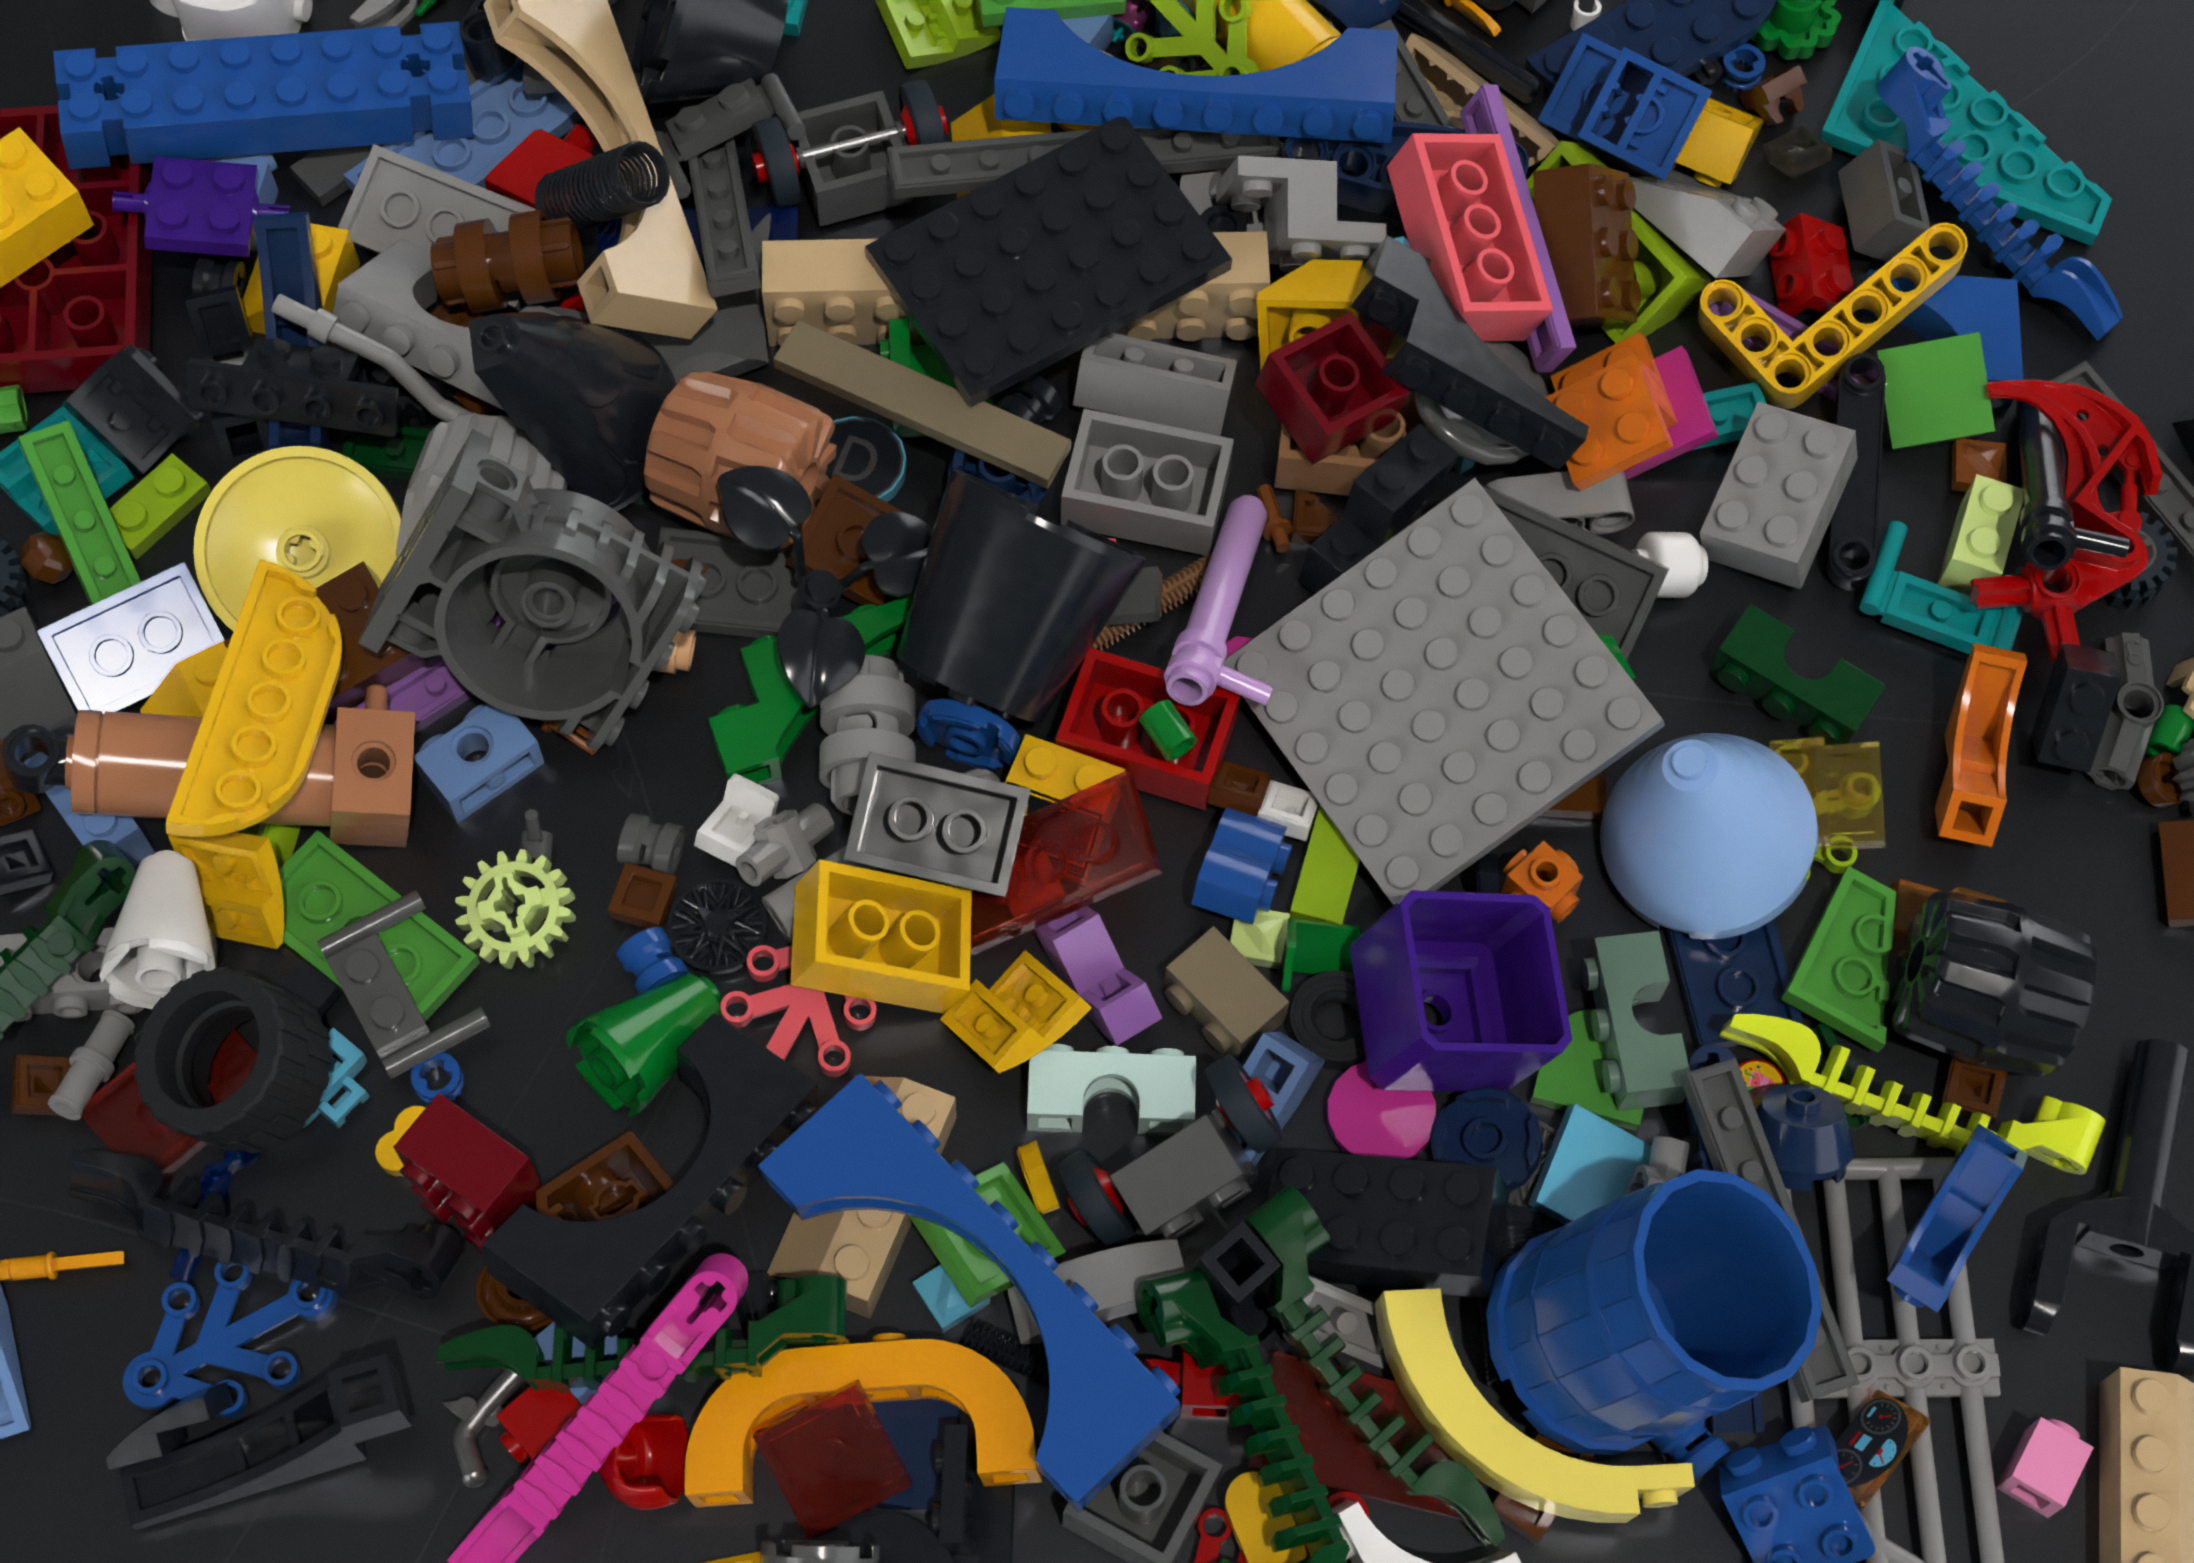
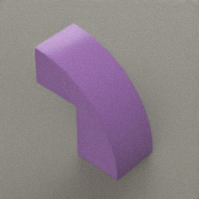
M1077 901L1033 927L1046 954L1063 982L1092 1007L1086 1015L1114 1045L1118 1046L1162 1019L1146 982L1124 968L1099 913Z

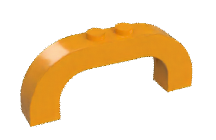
M882 1333L873 1336L872 1342L850 1344V1341L846 1339L836 1344L782 1350L762 1367V1377H752L748 1373L732 1374L731 1379L725 1380L711 1395L693 1426L685 1457V1496L696 1508L754 1504L753 1464L755 1452L761 1438L778 1419L790 1412L804 1408L844 1405V1403L935 1399L950 1403L962 1410L974 1424L977 1474L984 1487L1042 1482V1474L1038 1471L1035 1462L1040 1445L1031 1416L1017 1388L1008 1376L986 1357L972 1349L944 1340L907 1339L906 1335L901 1333Z

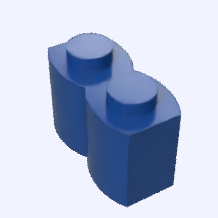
M1226 807L1197 877L1191 904L1253 925L1259 909L1269 912L1278 886V881L1271 879L1273 873L1283 876L1292 850V845L1283 842L1287 826Z

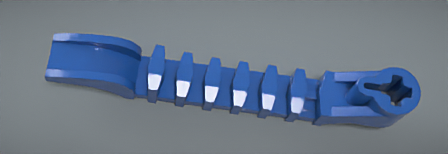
M1910 47L1877 84L1880 98L1905 122L1909 152L1904 157L1909 162L1915 161L1924 171L1922 177L1927 182H1934L1942 192L1940 198L1944 202L1950 201L1960 212L1958 218L1963 223L1968 221L1977 232L1975 238L1981 243L1986 242L1995 252L1993 258L1998 263L2003 262L2013 273L2012 279H2016L2017 283L2022 282L2033 298H2048L2067 306L2077 315L2096 340H2100L2123 318L2117 299L2098 269L2089 260L2082 257L2072 256L2065 258L2051 269L2046 264V261L2060 248L2064 239L2058 233L2050 235L2034 250L2028 241L2036 234L2040 224L2035 219H2030L2023 222L2016 229L2010 220L2016 215L2019 206L2015 202H2008L1998 209L1992 200L1998 195L2001 186L1996 182H1990L1980 188L1974 181L1980 175L1984 166L1979 161H1973L1963 168L1956 161L1962 155L1967 145L1962 140H1956L1946 146L1940 140L1952 123L1945 116L1941 102L1951 90L1952 84L1944 76L1943 67L1935 56L1923 48Z

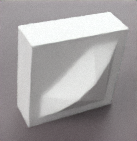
M1270 780L1257 817L1287 826L1285 836L1306 841L1317 813L1319 802L1310 791Z

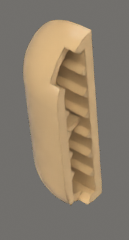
M1411 33L1406 41V47L1454 128L1464 129L1460 111L1482 84L1489 83L1438 45L1424 37ZM1500 92L1514 141L1519 143L1529 156L1528 167L1541 164L1560 143L1559 140L1543 125Z

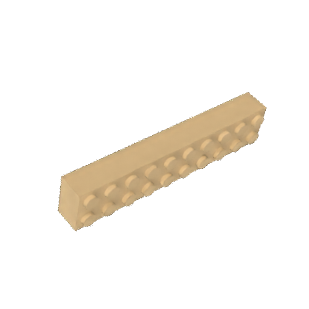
M1267 231L1213 232L1232 258L1231 270L1112 333L1148 341L1179 338L1183 341H1197L1202 338L1229 337L1233 340H1246L1251 337H1258L1257 292L1270 285ZM878 239L762 241V297L769 347L781 346L797 320L855 345L880 344V339H889V319L908 318V316L866 258L865 246ZM909 319L910 343H926Z

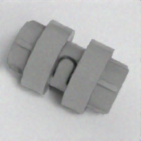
M865 655V660L859 673L847 685L829 695L820 703V726L829 736L820 744L819 779L824 786L831 789V802L843 813L853 816L869 752L916 762V746L910 738L906 737L913 732L916 726V693L909 684L904 682V671L900 669L899 665L885 657Z

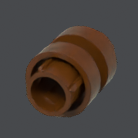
M543 209L511 214L508 231L496 232L489 218L456 223L454 234L438 238L435 243H432L430 251L434 282L441 300L449 306L467 303L469 309L474 314L505 309L508 303V292L520 290L524 301L528 305L560 300L562 288L577 286V281L585 273L582 244L574 221L568 217L549 220Z

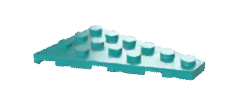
M1880 0L1822 129L1818 142L1855 156L1861 154L1878 139L1909 151L1905 122L1880 98L1877 84L1910 47L1923 48L1940 62L1943 67L1944 76L1952 84L1951 90L1941 100L1945 116L1952 123L1940 140L1946 146L1956 140H1962L1967 145L1962 155L1956 161L1963 168L1973 161H1979L1984 166L1980 175L1974 181L1980 188L1990 182H1996L2001 186L1998 195L1992 200L1998 209L2003 204L2015 202L2019 206V210L2014 217L2024 221L2035 219L2040 224V227L2092 246L2098 236L2112 198L2096 183L2087 180L2082 170L2071 160L2065 164L2044 144L2046 137L2019 112L2010 109L2006 100L1995 90L1990 93L1987 92L1968 74L1970 67L1943 42L1934 39L1931 31L1923 23L1918 21L1914 24L1893 5L1895 0ZM1917 164L1920 181L1936 186L1933 181L1927 182L1922 177L1924 171Z

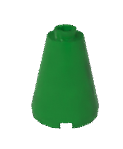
M687 973L578 1020L566 1030L568 1050L577 1045L583 1059L575 1065L591 1089L615 1111L623 1105L630 1108L627 1116L633 1118L649 1106L679 1068L677 1050L714 1013L720 1017L719 1003H721V995L708 978L704 976L698 978L693 974Z

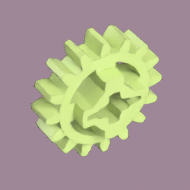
M523 849L519 850L516 861H511L504 851L498 852V865L492 868L482 860L478 862L479 870L482 873L480 878L476 880L465 876L463 879L464 884L471 890L469 896H459L455 899V903L461 909L467 911V914L455 919L456 925L460 929L471 931L464 938V942L472 950L481 947L479 956L488 963L495 960L499 954L500 964L506 969H512L516 957H520L528 968L534 967V953L541 951L548 958L553 957L554 953L550 942L553 939L567 942L569 939L567 934L561 929L562 922L576 921V915L570 909L564 907L565 904L576 899L575 894L570 888L561 887L566 882L567 877L560 869L550 872L552 863L543 855L532 864L531 855ZM521 877L533 878L541 882L545 888L540 889L538 886L527 888L521 881ZM515 896L523 903V905L517 907L518 916H516V922L508 915L514 911ZM546 918V921L544 922L543 926L538 930L541 923ZM487 930H492L493 932L504 930L510 937L511 942L496 940L487 933Z

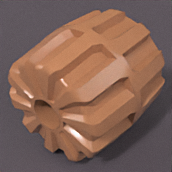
M708 371L691 372L679 380L670 394L666 396L659 409L646 448L644 484L650 490V500L660 508L710 531L734 537L728 529L722 513L721 497L717 486L719 476L727 471L745 466H766L779 469L794 477L804 487L811 501L810 515L804 522L796 526L802 533L815 510L816 501L821 499L830 482L826 471L828 464L836 458L837 445L829 442L834 432L835 424L831 417L822 413L818 408L769 386ZM790 535L779 548L793 546V540Z

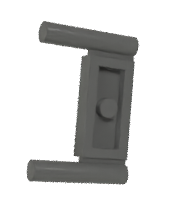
M766 74L758 86L755 85L752 78L741 83L729 85L720 94L696 106L686 107L675 117L665 121L669 132L655 131L678 199H684L691 193L690 184L680 166V161L684 160L685 162L751 128L752 124L757 121L771 118V115L776 113L787 136L791 140H799L804 137L806 128L776 74Z
M417 890L317 941L391 1079L491 1026L483 1009L479 1007L430 1033L377 935L426 909Z

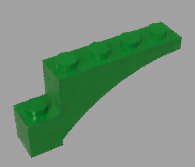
M914 594L901 596L898 600L879 606L874 604L863 605L854 609L849 615L840 617L850 621L858 629L864 640L865 655L883 657L899 648ZM775 635L760 637L754 640L750 646L740 648L744 672L755 704L749 706L743 704L729 706L723 709L717 716L708 718L712 739L727 781L735 773L759 785L782 779L780 767L786 755L805 726L820 710V703L813 708L807 707L792 688L779 658L777 636Z

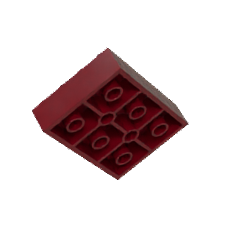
M58 105L0 109V139L20 127L79 191L94 226L0 288V387L19 384L24 394L75 390L103 361L128 344L133 345L137 349L143 348L150 352L153 250L145 249L144 232L146 222L144 213L113 212L112 196L114 190L144 193L151 181L153 163L131 164L130 156L126 154L110 156L111 166L69 169L60 133Z

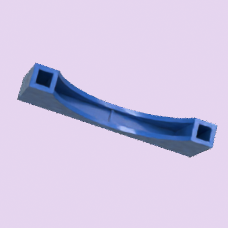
M1006 7L994 78L995 119L1101 126L1117 117H1126L1133 128L1391 143L1396 94L1398 30L1348 27L1339 38L1324 49L1292 64L1241 75L1195 76L1145 68L1104 53L1076 35L1062 21L1055 10Z
M859 1073L757 1166L766 1183L802 1221L823 1214L848 1210H878L905 1214L939 1225L962 1237L982 1251L1003 1271L1029 1307L1039 1328L1048 1360L1050 1387L1048 1414L1043 1437L1035 1458L1037 1469L1079 1513L1181 1414L1180 1402L1175 1398L1181 1391L1176 1383L1160 1367L1155 1366L1149 1371L1134 1354L1140 1349L1123 1328L1116 1323L1110 1329L1106 1327L1094 1314L1099 1308L1098 1304L1081 1285L1074 1282L1068 1287L1053 1272L1059 1265L1040 1243L1034 1241L1028 1246L1014 1232L1019 1224L999 1201L995 1200L988 1205L975 1191L980 1185L979 1182L959 1160L956 1159L951 1165L948 1164L936 1151L941 1144L926 1125L918 1119L911 1125L897 1111L902 1106V1103L885 1083L878 1080L872 1085Z

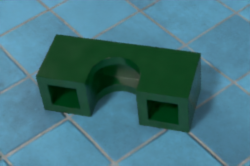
M1750 604L1720 646L1709 672L1715 675L1720 683L1729 690L1746 694L1761 703L1770 715L1782 720L1787 719L1805 730L1816 743L1824 747H1833L1843 754L1873 710L1886 685L1842 658L1825 677L1819 679L1800 677L1788 667L1784 657V653L1795 630Z

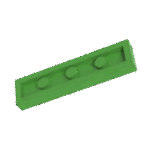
M69 420L19 436L20 449L90 606L140 583L141 580Z

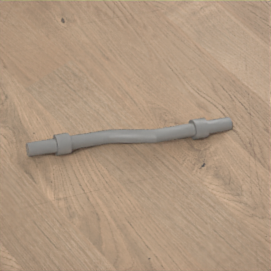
M281 293L275 299L271 312L307 329L308 336L326 345L331 341L384 367L433 416L449 422L454 420L458 414L473 413L444 399L395 350L339 323L340 317L322 308L315 311Z

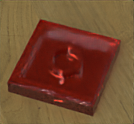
M859 1379L757 1430L753 1436L808 1539L910 1488L913 1483L908 1470Z

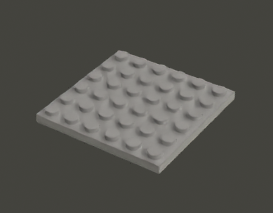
M1476 478L1230 655L1224 662V665L1273 686L1266 705L1246 697L1243 698L1393 905L1411 890L1436 891L1665 726L1662 717Z

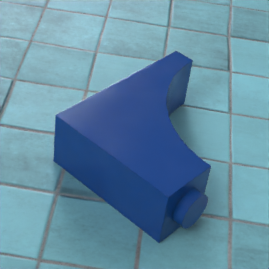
M1869 270L1864 282L1878 270ZM1955 275L1954 278L1899 323L1914 331L1926 341L1980 332L1988 382L2023 380L2018 283L2016 279ZM1899 277L1891 280L1893 287L1899 291L1909 292L1916 289L1914 283L1908 278ZM1858 309V313L1876 316L1870 310ZM2006 398L1991 399L1992 409L2010 407L2013 400Z

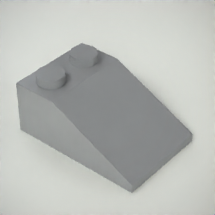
M1629 177L1636 192L1634 208L1715 278L1750 276L1786 231L1775 220L1778 216L1776 210L1758 197H1754L1751 200L1746 197L1666 180L1664 182L1653 177Z

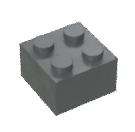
M1161 1432L1079 1513L1068 1502L1063 1511L1062 1526L1129 1563H1175L1220 1479L1223 1464Z

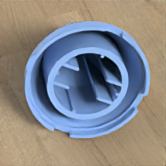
M1701 733L1673 739L1657 746L1636 760L1624 772L1612 789L1606 802L1601 820L1600 844L1604 864L1613 887L1619 897L1637 916L1658 929L1660 926L1671 930L1688 933L1691 939H1723L1745 934L1765 925L1793 903L1806 885V876L1812 865L1814 855L1817 854L1818 825L1814 804L1805 783L1796 770L1779 754L1756 741L1744 737L1721 733Z

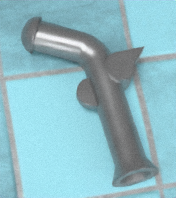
M503 1369L476 1401L472 1397L465 1396L457 1401L442 1402L444 1406L460 1418L454 1430L453 1445L463 1476L461 1482L466 1487H480L489 1478V1470H486L476 1438L485 1425L488 1427L500 1425L496 1415L503 1410L501 1406L524 1381L523 1378L513 1372Z

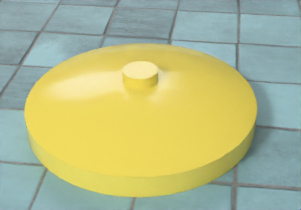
M288 446L271 449L237 465L220 480L208 496L200 512L194 536L193 553L197 579L210 607L222 622L234 632L259 559L287 568L308 581L314 588L323 585L363 561L383 582L396 560L402 515L386 487L371 472L352 459L337 452L312 446Z

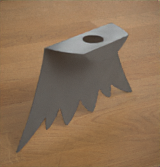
M770 213L752 231L761 287L762 241H768ZM762 288L714 297L718 310L691 340L635 330L631 331L640 335L661 353L668 363L677 384L683 376L691 372L708 371L736 377L769 364ZM541 305L562 316L589 319L588 314L585 312L557 306Z

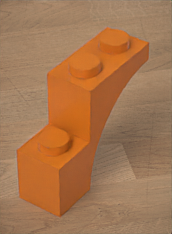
M1977 643L1972 644L1944 734L1949 762L1934 807L1939 836L1988 847L1993 845L2007 802V752L2015 706L2027 665L2025 653Z

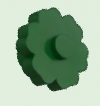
M1777 0L1772 16L1751 40L1755 41L1757 47L1762 51L1777 49L1778 54L1783 59H1808L1813 55L1815 47L1826 48L1832 42L1841 20L1840 13L1834 9L1836 0Z

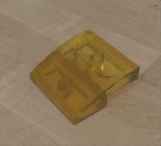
M1824 737L1770 741V749L1784 758L1796 770L1811 795L1818 825V848H1886L1879 741L1825 745Z

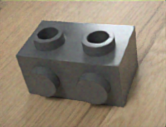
M1880 139L1839 170L1838 174L1854 251L1889 262L1930 228L1917 163L1915 161L1909 162L1904 157L1909 152L1908 150Z

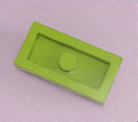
M172 453L115 503L109 511L128 553L137 560L209 496L212 491L202 477Z

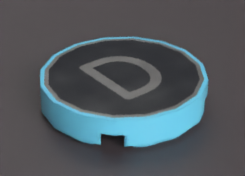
M851 416L834 420L835 429L829 442L836 444L837 450L836 458L827 466L826 475L831 480L833 475L836 474L885 502L892 500L905 481L907 457L902 440L893 432L891 427L874 418Z

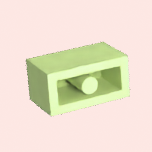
M1976 474L1960 503L1937 581L1938 585L1970 596L1972 592L1970 582L1972 579L2002 576L2024 500L2022 488Z

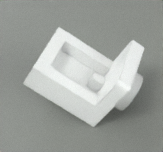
M733 774L727 781L723 801L698 829L694 846L736 867L737 857L758 843L753 833L756 830L754 826L766 817L776 814L779 796L739 774Z

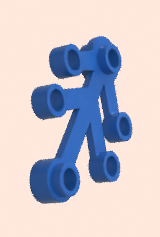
M218 1261L214 1269V1276L219 1284L197 1342L176 1353L187 1319L196 1315L200 1308L201 1300L199 1294L191 1285L185 1282L173 1283L162 1294L161 1303L166 1312L151 1351L135 1357L128 1364L124 1372V1392L128 1399L136 1406L152 1410L166 1406L173 1399L183 1400L204 1389L227 1382L229 1391L234 1390L238 1392V1399L232 1407L225 1409L218 1415L226 1419L236 1418L245 1411L248 1405L247 1392L239 1383L233 1380H223L216 1385H212L187 1377V1375L206 1365H211L264 1379L273 1388L278 1390H286L293 1387L300 1379L301 1367L292 1354L285 1351H277L270 1355H265L239 1347L297 1316L308 1322H317L327 1318L337 1305V1292L321 1287L316 1299L304 1302L300 1298L301 1292L309 1285L294 1279L289 1286L288 1294L230 1324L241 1292L250 1285L253 1273L249 1272L248 1266L234 1262L226 1266ZM234 1265L243 1267V1273L238 1280L233 1282L225 1281L224 1277L228 1268ZM178 1294H190V1302L185 1308L181 1310H174L172 1308V1302ZM278 1363H291V1371L287 1377L283 1379L273 1378L272 1371ZM151 1370H159L161 1373L159 1382L150 1388L143 1387L142 1380L144 1375Z

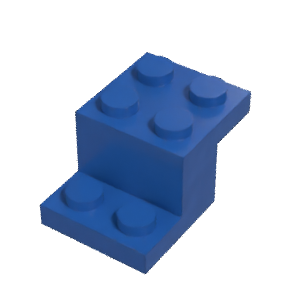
M1583 32L1537 121L1622 164L1626 162L1665 182L1706 106L1712 90L1626 47H1623L1622 51Z

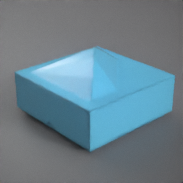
M941 1264L912 1282L913 1289L942 1334L990 1305L989 1298L970 1308Z

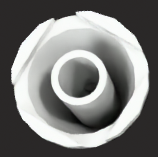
M171 850L156 852L140 862L100 965L99 976L101 982L105 979L109 983V993L115 999L132 1006L153 1009L161 997L163 998L170 991L171 987L180 980L184 981L190 978L193 973L202 970L210 971L217 967L196 867L191 860Z

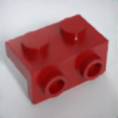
M1800 212L1782 225L1786 231L1769 251L1778 309L1791 317H1795L1807 308L1826 314L1854 291V281L1851 276L1843 227Z

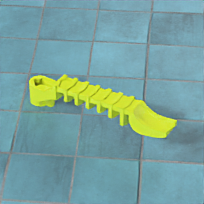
M1734 1014L1723 1025L1719 1034L1720 1038L1750 1047L1767 1055L1780 1068L1788 1084L1808 1085L1823 1089L1836 1096L1842 1102L1845 1112L1850 1115L1862 1114L1870 1117L1869 1123L1876 1127L1882 1125L1892 1127L1898 1130V1135L1905 1138L1911 1136L1919 1137L1926 1140V1145L1934 1149L1945 1147L1956 1151L1955 1156L1960 1152L1978 1123L1987 1128L1991 1119L1986 1114L1973 1112L1966 1128L1959 1127L1955 1123L1962 1107L1951 1102L1942 1103L1936 1118L1927 1115L1926 1111L1932 1097L1922 1092H1914L1908 1107L1896 1103L1903 1085L1895 1081H1885L1879 1096L1868 1093L1867 1091L1876 1070L1866 1065H1859L1850 1085L1839 1082L1851 1051L1841 1045L1832 1047L1821 1075L1815 1073L1821 1056L1820 1042L1810 1028L1792 1020L1760 1014ZM2043 1096L2032 1123L2022 1124L2018 1121L2010 1120L2002 1122L1997 1133L1992 1132L2039 1161L2068 1173L2083 1175L2088 1170L2106 1121L2098 1113L2081 1105L2062 1102L2050 1096Z

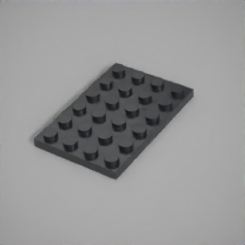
M1117 117L865 246L866 258L971 407L1230 271L1232 266L1231 256L1126 117Z

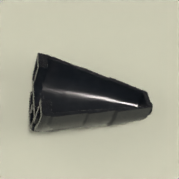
M545 312L498 313L468 321L474 372L517 427L526 432L543 456L551 463L553 468L557 469L574 492L594 498L618 511L634 502L648 489L644 484V468L650 432L666 396L677 385L668 363L652 344L629 329L592 324L589 319L555 316Z

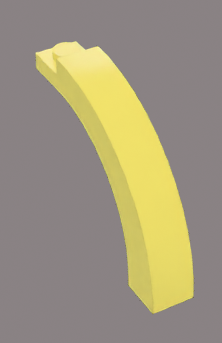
M1441 1288L1383 1291L1374 1303L1378 1332L1388 1365L1399 1390L1416 1418L1448 1455L1456 1462L1465 1465L1478 1480L1506 1497L1536 1510L1568 1519L1595 1523H1627L1641 1514L1639 1499H1642V1504L1645 1508L1673 1506L1678 1504L1677 1497L1695 1487L1692 1463L1611 1466L1586 1462L1563 1455L1541 1445L1507 1422L1482 1396L1460 1362L1446 1324Z

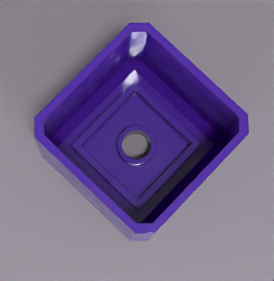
M1411 890L1364 930L1350 946L1368 1075L1382 1090L1467 1091L1491 1087L1509 1091L1563 1053L1572 1041L1550 908L1536 895ZM1423 1002L1430 1003L1439 1010L1442 1017L1441 1026L1434 1025L1426 1019Z

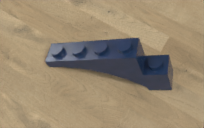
M309 212L256 215L253 221L262 286L266 340L282 339L290 344L310 347L327 346L308 336L307 329L271 312L273 303L280 293L315 311L322 308ZM269 419L267 451L288 446H312L331 451L328 428Z

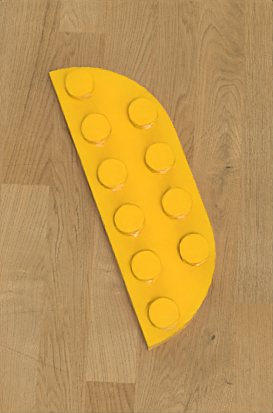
M259 559L166 819V834L207 837L243 830L265 820L282 808L297 792L305 779L339 678L342 640L335 614H330L327 607L317 597V589L287 568Z

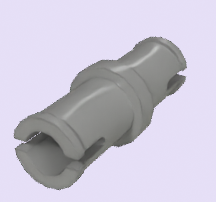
M105 1010L85 1045L77 1047L70 1056L69 1063L71 1067L54 1095H51L48 1100V1106L58 1115L70 1120H79L99 1084L107 1082L115 1071L113 1062L129 1035H132L135 1030V1024L132 1020L120 1012Z

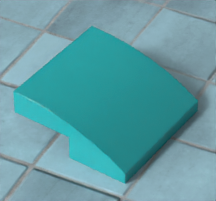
M64 406L25 433L28 434L69 420L104 500L134 478L126 464L103 445ZM17 439L0 452V487L42 531L59 535Z

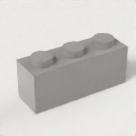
M1111 333L1084 347L1080 360L1073 405L1103 413L1106 412L1221 436L1237 360Z

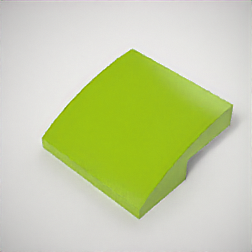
M875 0L906 70L935 65L974 53L998 42L1001 37L998 26L982 27L979 0Z

